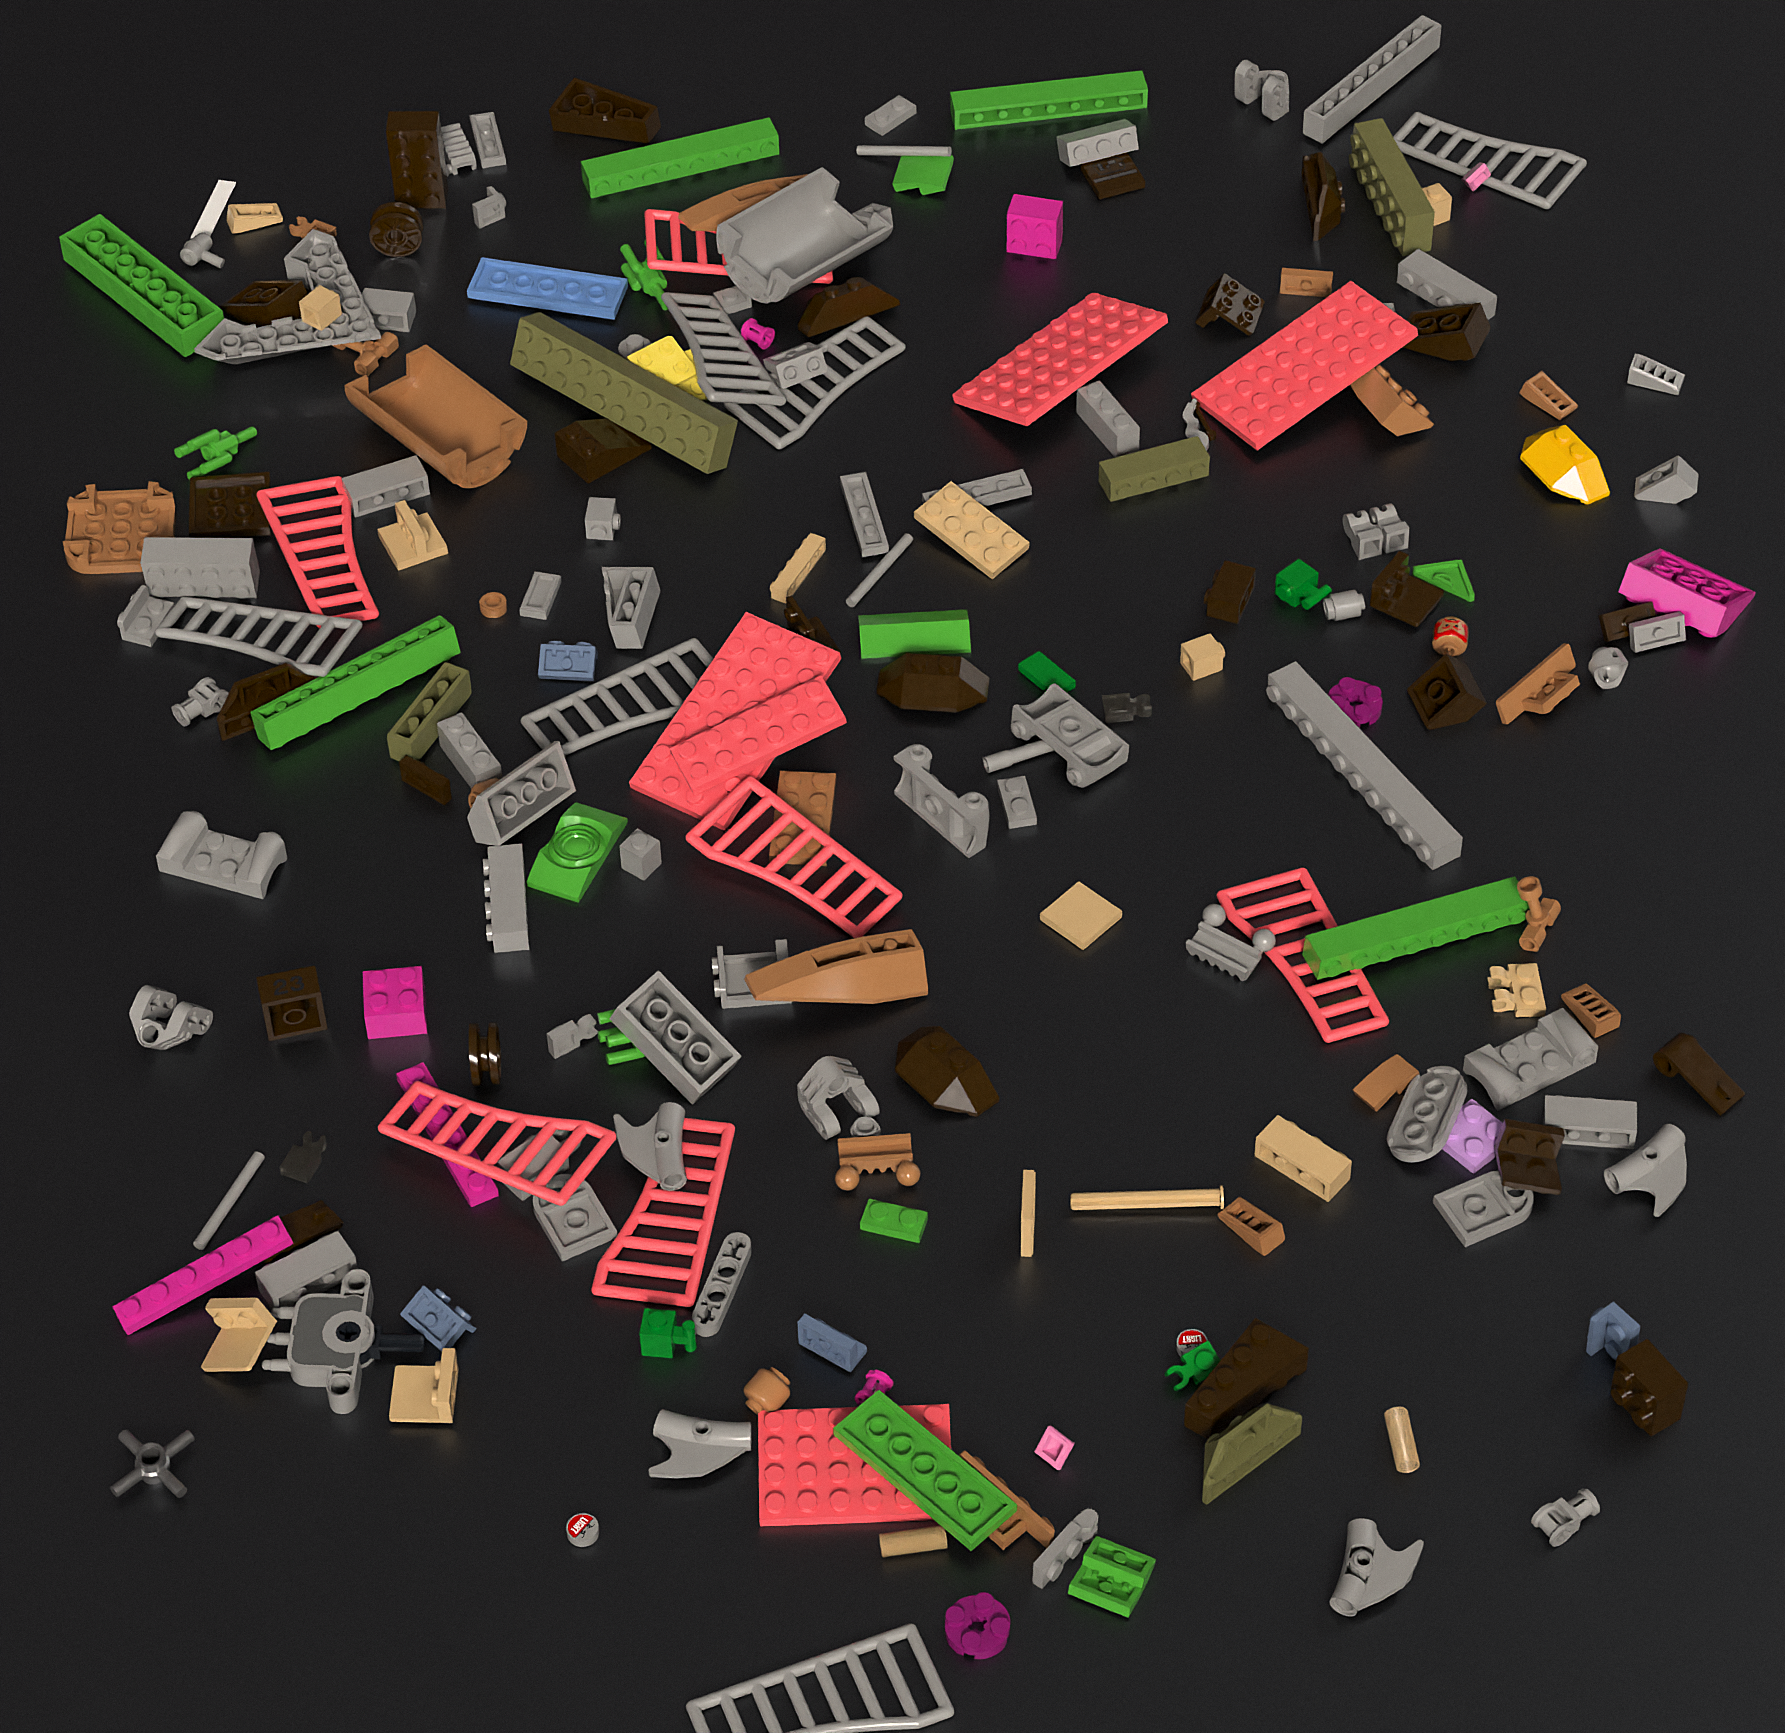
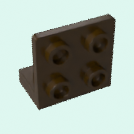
M1223 273L1207 289L1195 323L1204 328L1210 321L1215 322L1220 316L1248 336H1251L1254 333L1265 301L1238 283V281Z
M1399 551L1373 581L1370 606L1418 627L1442 599L1444 591L1410 576V567H1408L1409 555Z
M792 595L786 597L784 615L787 620V627L785 629L838 651L841 655L840 649L819 618L816 616L807 619Z
M1504 1119L1494 1145L1501 1184L1512 1189L1560 1195L1562 1186L1556 1157L1565 1137L1563 1128Z

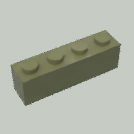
M1195 436L1099 462V483L1109 501L1112 502L1209 476L1210 456L1199 437Z
M444 662L387 734L390 758L400 761L406 755L416 761L422 758L438 737L437 723L454 716L472 694L468 670Z

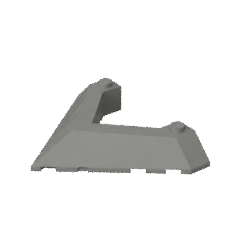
M312 229L284 257L288 280H302L305 288H308L310 292L319 285L333 290L339 294L342 315L322 331L306 324L302 319L292 320V317L272 320V325L256 328V324L244 326L224 318L194 350L195 353L216 361L240 364L324 346L381 339V334L376 328L372 315L364 303L362 294L347 268V263L337 247L334 236Z

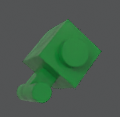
M1297 559L1276 574L1275 594L1294 608L1301 603L1304 609L1309 610L1331 594L1332 590L1327 584L1318 589L1319 572L1300 559Z
M644 1308L639 1333L642 1356L673 1358L675 1344H684V1348L688 1352H693L697 1349L695 1323L693 1321L686 1320L682 1327L677 1326L676 1311Z

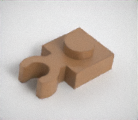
M298 216L296 218L298 226L289 225L290 234L296 237L301 236L302 239L312 229L334 237L337 235L336 227L316 219L312 223H308L306 218Z

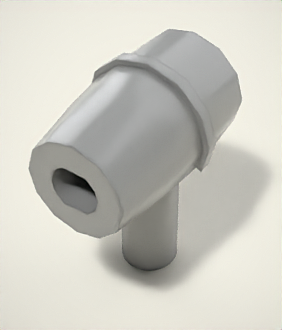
M199 233L187 241L180 252L183 262L191 266L197 264L200 260H204L219 268H222L225 263V259L208 252L213 243L211 237L206 233Z

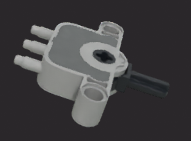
M353 1269L344 1275L340 1294H307L296 1302L295 1307L272 1308L271 1314L274 1318L292 1319L290 1333H270V1337L267 1340L268 1343L276 1345H288L287 1359L263 1360L262 1368L271 1371H288L294 1382L301 1386L326 1387L332 1411L338 1414H347L353 1411L358 1404L362 1368L368 1366L374 1359H381L382 1351L422 1352L425 1348V1337L423 1334L384 1333L382 1325H374L371 1321L374 1295L370 1275L365 1270Z

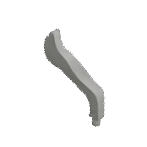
M1193 398L1191 403H1187L1183 411V419L1187 424L1186 438L1198 436L1207 451L1209 448V438L1204 432L1199 430V421L1193 415L1197 399Z

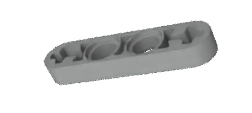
M731 1233L723 1241L692 1313V1321L695 1323L697 1335L702 1337L713 1336L722 1325L752 1253L750 1238L744 1233ZM738 1245L743 1246L737 1250L736 1259L733 1258V1249H736ZM726 1267L733 1268L736 1271L729 1277L719 1274V1271ZM716 1291L722 1292L725 1295L720 1301H712L708 1298L711 1293ZM708 1310L711 1311V1320H708L706 1324H702L701 1321H705L707 1318Z

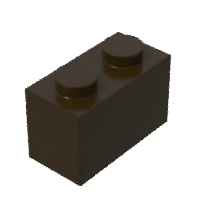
M1225 560L1221 570L1215 571L1212 589L1208 588L1205 593L1204 604H1207V616L1238 624L1255 588L1256 568Z

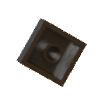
M315 966L301 967L256 977L269 1041L327 1030Z
M1645 1339L1617 1356L1610 1392L1614 1401L1631 1414L1634 1423L1639 1428H1643L1650 1436H1653L1681 1419L1688 1382L1648 1339Z

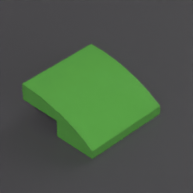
M953 155L901 156L892 183L895 191L919 188L922 195L945 191L954 157Z
M1096 1536L1084 1554L1080 1569L1069 1584L1068 1594L1129 1618L1148 1582L1156 1559Z

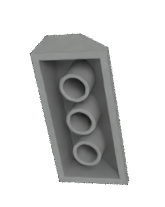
M554 741L477 795L467 816L476 843L500 846L576 791L559 741Z

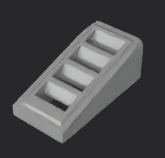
M1635 353L1629 369L1627 383L1678 395L1685 374Z

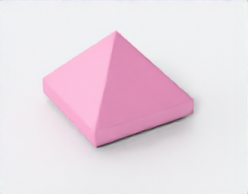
M1049 1425L1034 1452L1054 1468L1061 1470L1075 1443Z

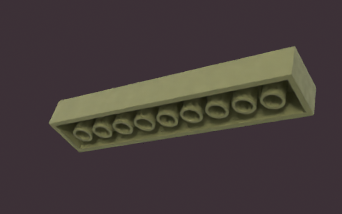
M541 312L519 319L510 365L706 474L727 467L738 420Z

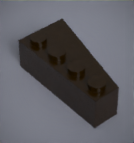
M577 78L572 79L549 109L553 131L649 143L661 128L657 106Z
M1255 1318L1185 1404L1184 1426L1206 1439H1209L1215 1433L1220 1434L1229 1427L1230 1423L1237 1416L1244 1414L1252 1407H1258L1263 1403L1266 1396L1274 1390L1278 1392L1287 1385L1289 1379L1296 1374L1299 1376L1306 1371L1309 1348Z

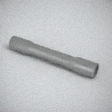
M1043 740L1018 748L983 757V765L986 772L990 773L1009 767L1014 763L1054 751V749Z

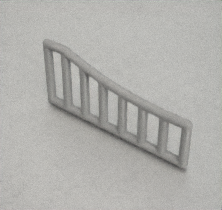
M1415 112L1393 136L1402 153L1463 177L1471 170L1468 168V165L1485 146L1499 149L1486 163L1490 173L1494 171L1510 151L1522 153L1524 155L1502 180L1489 177L1482 184L1544 209L1551 208L1587 164L1584 158L1564 150L1511 142L1482 135L1420 112ZM1418 123L1430 127L1414 146L1402 142ZM1440 131L1452 135L1436 155L1424 151ZM1462 139L1475 142L1458 163L1445 159ZM1535 156L1550 158L1524 189L1511 185ZM1561 160L1573 165L1546 198L1534 194L1535 190Z
M664 292L662 294V301L673 315L688 342L695 364L697 383L709 401L783 406L786 403V398L714 296ZM677 303H681V304H695V305H708V306L710 307V309H709V308H695V307H681V306H678ZM686 317L718 319L720 323L689 321L686 319ZM694 331L727 333L730 337L696 335ZM700 345L734 347L740 351L701 349ZM704 359L748 362L749 365L704 363ZM706 373L758 376L760 380L707 377ZM713 388L768 391L770 395L718 392Z
M868 316L856 321L818 344L817 346L822 348L823 353L828 351L853 370V372L844 378L826 364L827 372L823 373V375L836 384L829 392L825 391L811 379L800 382L803 387L820 399L814 408L788 388H780L776 374L771 372L769 374L780 389L786 401L806 416L798 425L776 406L756 404L790 431L780 438L738 405L740 403L724 402V407L776 449H782L801 438L825 409L845 390L883 363L903 352L905 344ZM867 328L891 347L880 352L856 333ZM848 340L872 359L862 365L837 345ZM741 390L738 393L759 394L760 390Z
M182 597L156 628L155 634L160 638L182 640L238 651L278 666L288 663L307 675L325 677L362 628V622L350 618ZM186 608L199 609L184 629L171 628ZM211 611L223 612L208 633L195 632ZM236 614L247 616L231 638L219 636ZM260 618L272 619L254 644L242 642ZM285 621L297 622L275 652L264 649ZM310 624L321 626L296 661L285 657ZM334 628L347 629L321 665L308 664Z
M691 638L524 715L521 718V724L543 750L551 742L535 723L550 717L569 741L561 745L564 756L629 729L673 718L684 701L655 667L669 661L693 690L699 680L679 656L693 651L707 668L714 658L696 638ZM645 672L673 707L657 710L631 678ZM621 683L645 713L630 718L608 689ZM597 694L619 722L604 727L583 700ZM574 706L593 729V732L579 737L560 711Z
M913 1623L905 1624L688 1701L686 1704V1710L696 1733H711L702 1710L721 1704L732 1733H747L733 1700L750 1693L754 1697L768 1733H783L765 1691V1688L782 1682L803 1727L785 1733H858L920 1729L954 1715L953 1705L920 1633ZM906 1638L938 1705V1708L921 1714L889 1644ZM877 1650L906 1716L885 1717L858 1655ZM846 1660L871 1718L850 1720L827 1666ZM815 1672L836 1722L816 1725L796 1677Z

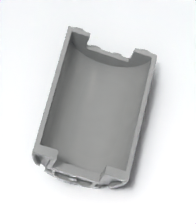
M821 167L718 224L716 242L718 253H723L727 263L724 268L734 284L748 297L767 304L784 299L883 242L891 234L893 226L876 212L872 214L868 228L835 201L840 181Z

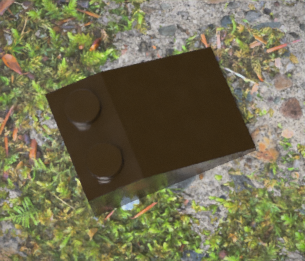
M302 280L253 281L220 305V308L225 313L248 325L256 324V328L272 325V320L292 317V320L302 319L299 301L307 296L308 293Z
M1481 302L1411 312L1407 321L1417 328L1418 336L1402 348L1450 361H1467L1475 358L1491 327Z
M608 418L575 421L555 432L557 456L588 484L652 449L648 441Z

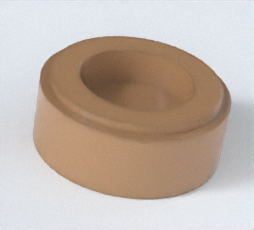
M487 593L479 601L480 611L485 617L498 618L507 611V601L501 593Z

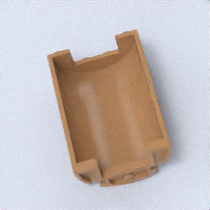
M427 344L406 354L405 376L369 393V382L366 375L344 385L346 396L354 407L449 481L459 485L461 488L479 487L496 478L511 463L509 457L515 449H520L525 438L528 422L526 419Z

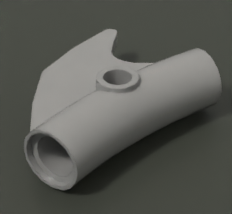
M663 1103L659 1106L655 1116L645 1125L639 1127L631 1126L620 1114H615L613 1118L616 1138L623 1157L640 1172L658 1182L662 1189L674 1191L683 1187L687 1182L682 1151L685 1109L676 1103Z
M1663 1125L1638 1150L1622 1161L1605 1169L1604 1178L1609 1189L1615 1194L1628 1190H1642L1651 1193L1655 1198L1653 1215L1655 1217L1661 1216L1674 1203L1686 1185L1687 1160L1684 1133L1675 1125Z
M662 1409L656 1418L653 1435L660 1438L667 1445L672 1455L669 1460L649 1468L648 1472L650 1477L660 1478L704 1476L726 1465L745 1451H751V1422L707 1420Z
M1364 1518L1350 1521L1347 1525V1543L1343 1566L1329 1601L1331 1607L1342 1615L1352 1617L1359 1610L1378 1603L1404 1588L1416 1568L1424 1542L1417 1540L1403 1551H1394L1384 1543L1374 1521Z

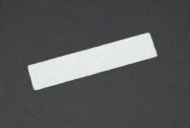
M218 181L191 238L199 233H206L211 236L236 182Z

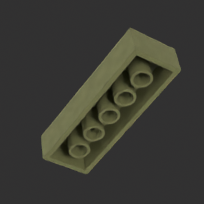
M1383 118L1354 123L1353 134L1350 136L1352 154H1349V164L1352 169H1355L1359 183L1364 185L1367 198L1372 200L1376 214L1381 216L1384 229L1389 231L1392 236L1394 247H1398L1402 256L1410 255L1417 249L1423 252L1431 251L1435 211Z

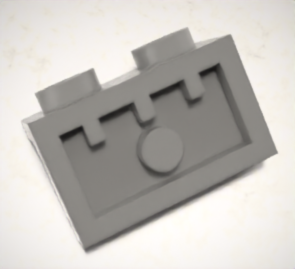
M810 342L763 359L765 369L776 374L779 387L782 389L827 372L822 348Z
M141 585L138 591L131 596L130 603L124 612L119 614L117 625L120 628L122 640L152 647L158 638L155 630L175 606L174 602L149 596L148 586Z

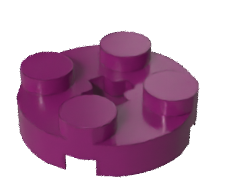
M1344 677L1328 693V696L1359 728L1361 724L1369 722V725L1375 723L1381 716L1383 705L1382 692L1377 686L1364 681L1354 680L1350 677ZM1350 702H1357L1359 704L1351 706Z
M987 1592L964 1597L955 1602L946 1611V1640L949 1646L962 1656L966 1653L974 1655V1659L990 1658L1002 1651L1007 1644L1011 1621L1009 1613L999 1601L993 1599V1596ZM974 1622L984 1624V1630L981 1632L977 1629L971 1630L970 1627Z

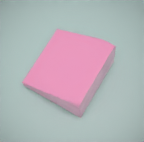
M1479 162L1461 180L1472 191H1475L1491 176V173L1485 163Z

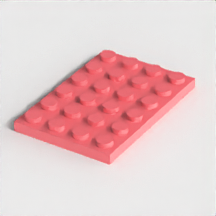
M949 1404L899 1406L951 1449ZM857 1407L776 1410L770 1413L762 1410L758 1413L760 1527L930 1521L934 1519L833 1435V1428Z

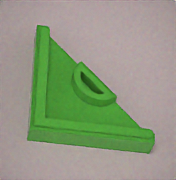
M1462 559L1413 566V576L1469 602L1474 601L1475 594Z

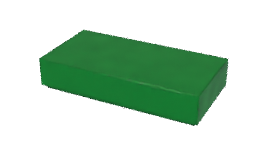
M1037 651L1018 664V671L1044 692L1054 683L1066 693L1076 687V681L1040 651Z

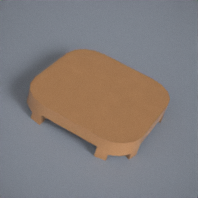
M149 481L148 489L97 491L96 484L85 486L86 491L76 495L74 498L70 496L68 499V520L63 546L67 564L72 570L79 573L143 572L140 562L144 537L175 538L177 513L173 493H169V491L161 488L159 482Z

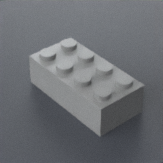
M144 537L140 563L146 586H148L149 596L160 598H257L260 569L253 538Z
M659 970L623 1001L610 1017V1020L692 1105L724 1077L742 1057Z

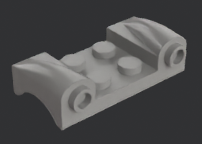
M1056 683L1050 685L1047 691L1035 702L1028 705L1016 704L1013 706L1011 720L1013 734L1017 738H1022L1026 741L1037 735L1067 760L1066 775L1072 785L1084 788L1128 761L1129 744Z
M921 744L910 745L894 756V761L903 768L901 780L894 790V794L966 857H972L986 847L990 820L987 799L977 792H968L958 798L952 790L946 789L933 774H930L931 751Z
M197 811L181 813L156 855L160 872L264 899L274 870L279 864L287 860L284 841L275 832L260 833L257 840L251 842L208 830L207 822L203 815Z
M1561 1008L1538 1019V1026L1496 1048L1488 1044L1465 1055L1463 1071L1466 1075H1471L1480 1081L1488 1092L1495 1109L1499 1111L1596 1063L1598 1045L1564 1008Z

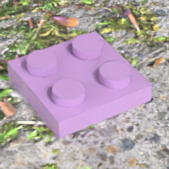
M1471 1099L1461 1107L1449 1138L1442 1149L1475 1174L1496 1157L1494 1145L1503 1123Z

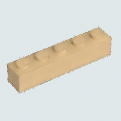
M810 533L803 540L802 545L799 549L795 550L791 560L787 561L786 567L783 571L779 572L777 579L771 583V599L786 604V597L795 593L825 552L826 542L824 537Z

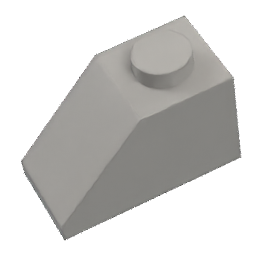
M1678 455L1637 477L1634 497L1637 500L1676 504L1697 493L1698 473Z

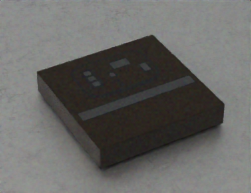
M1127 152L1081 164L1080 169L1099 200L1145 188V180Z

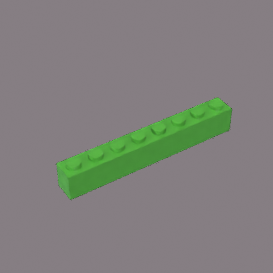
M1141 70L950 92V112L954 128L957 130L1147 108L1148 87Z
M770 117L583 160L581 161L582 180L590 198L600 197L779 155V135Z
M439 615L329 671L325 677H318L251 711L258 739L270 750L282 747L290 740L300 735H305L321 724L328 723L335 717L355 709L358 705L377 698L385 691L400 686L418 674H423L428 669L450 660L451 657L461 653L454 626Z
M1514 876L1305 935L1302 955L1317 980L1334 977L1343 972L1362 969L1371 964L1386 962L1392 958L1414 954L1434 946L1439 947L1448 942L1467 939L1470 936L1491 932L1511 924H1519L1526 920L1529 906L1527 901L1520 898L1517 889L1518 880Z

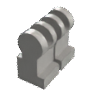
M1392 503L1384 504L1382 511L1378 507L1370 508L1369 516L1365 510L1358 511L1357 517L1353 513L1343 515L1345 533L1351 539V545L1359 560L1381 555L1382 548L1385 553L1408 548L1409 526L1405 521L1402 522Z

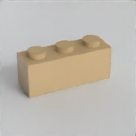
M1279 1115L1256 1137L1255 1156L1327 1202L1350 1180L1352 1161L1345 1154L1335 1151L1324 1144L1318 1137L1309 1135L1294 1122L1287 1121Z

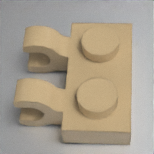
M1537 963L1508 964L1507 970L1501 966L1489 968L1491 977H1487L1489 989H1496L1494 990L1495 1000H1492L1494 1012L1514 1010L1515 1017L1545 1016L1546 1005ZM1508 987H1509V988H1510V992H1509L1508 990H1506V989H1500V988H1508Z

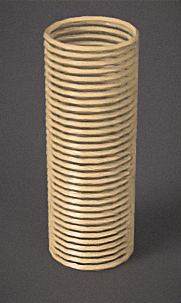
M1404 1407L1390 1408L1385 1412L1384 1417L1396 1469L1402 1473L1413 1472L1418 1469L1420 1462L1408 1411Z
M941 1525L879 1534L883 1558L909 1553L913 1554L915 1552L921 1553V1551L925 1552V1550L927 1552V1550L931 1551V1549L932 1551L933 1549H947L946 1531Z

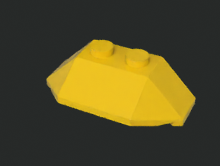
M1567 425L1547 428L1526 437L1520 459L1551 491L1569 498L1579 499L1581 503L1587 505L1609 496L1610 491L1597 456Z

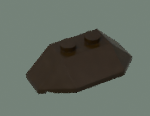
M1322 152L1302 157L1301 177L1313 241H1319L1340 223L1341 213L1345 212V198L1340 197L1342 196V182L1337 181L1334 168Z
M854 277L847 280L845 284L828 286L824 291L816 293L811 297L798 323V330L811 337L898 306L900 301L867 280Z
M906 653L880 670L877 694L881 697L884 696L889 702L901 709L959 712L978 703L987 702L990 678L963 657Z
M284 663L234 682L217 716L221 740L224 741L255 729L251 711L316 679V677L307 675L300 669Z
M941 1026L920 1027L898 1042L895 1072L933 1107L952 1112L968 1113L970 1116L978 1117L999 1102V1096L980 1061Z

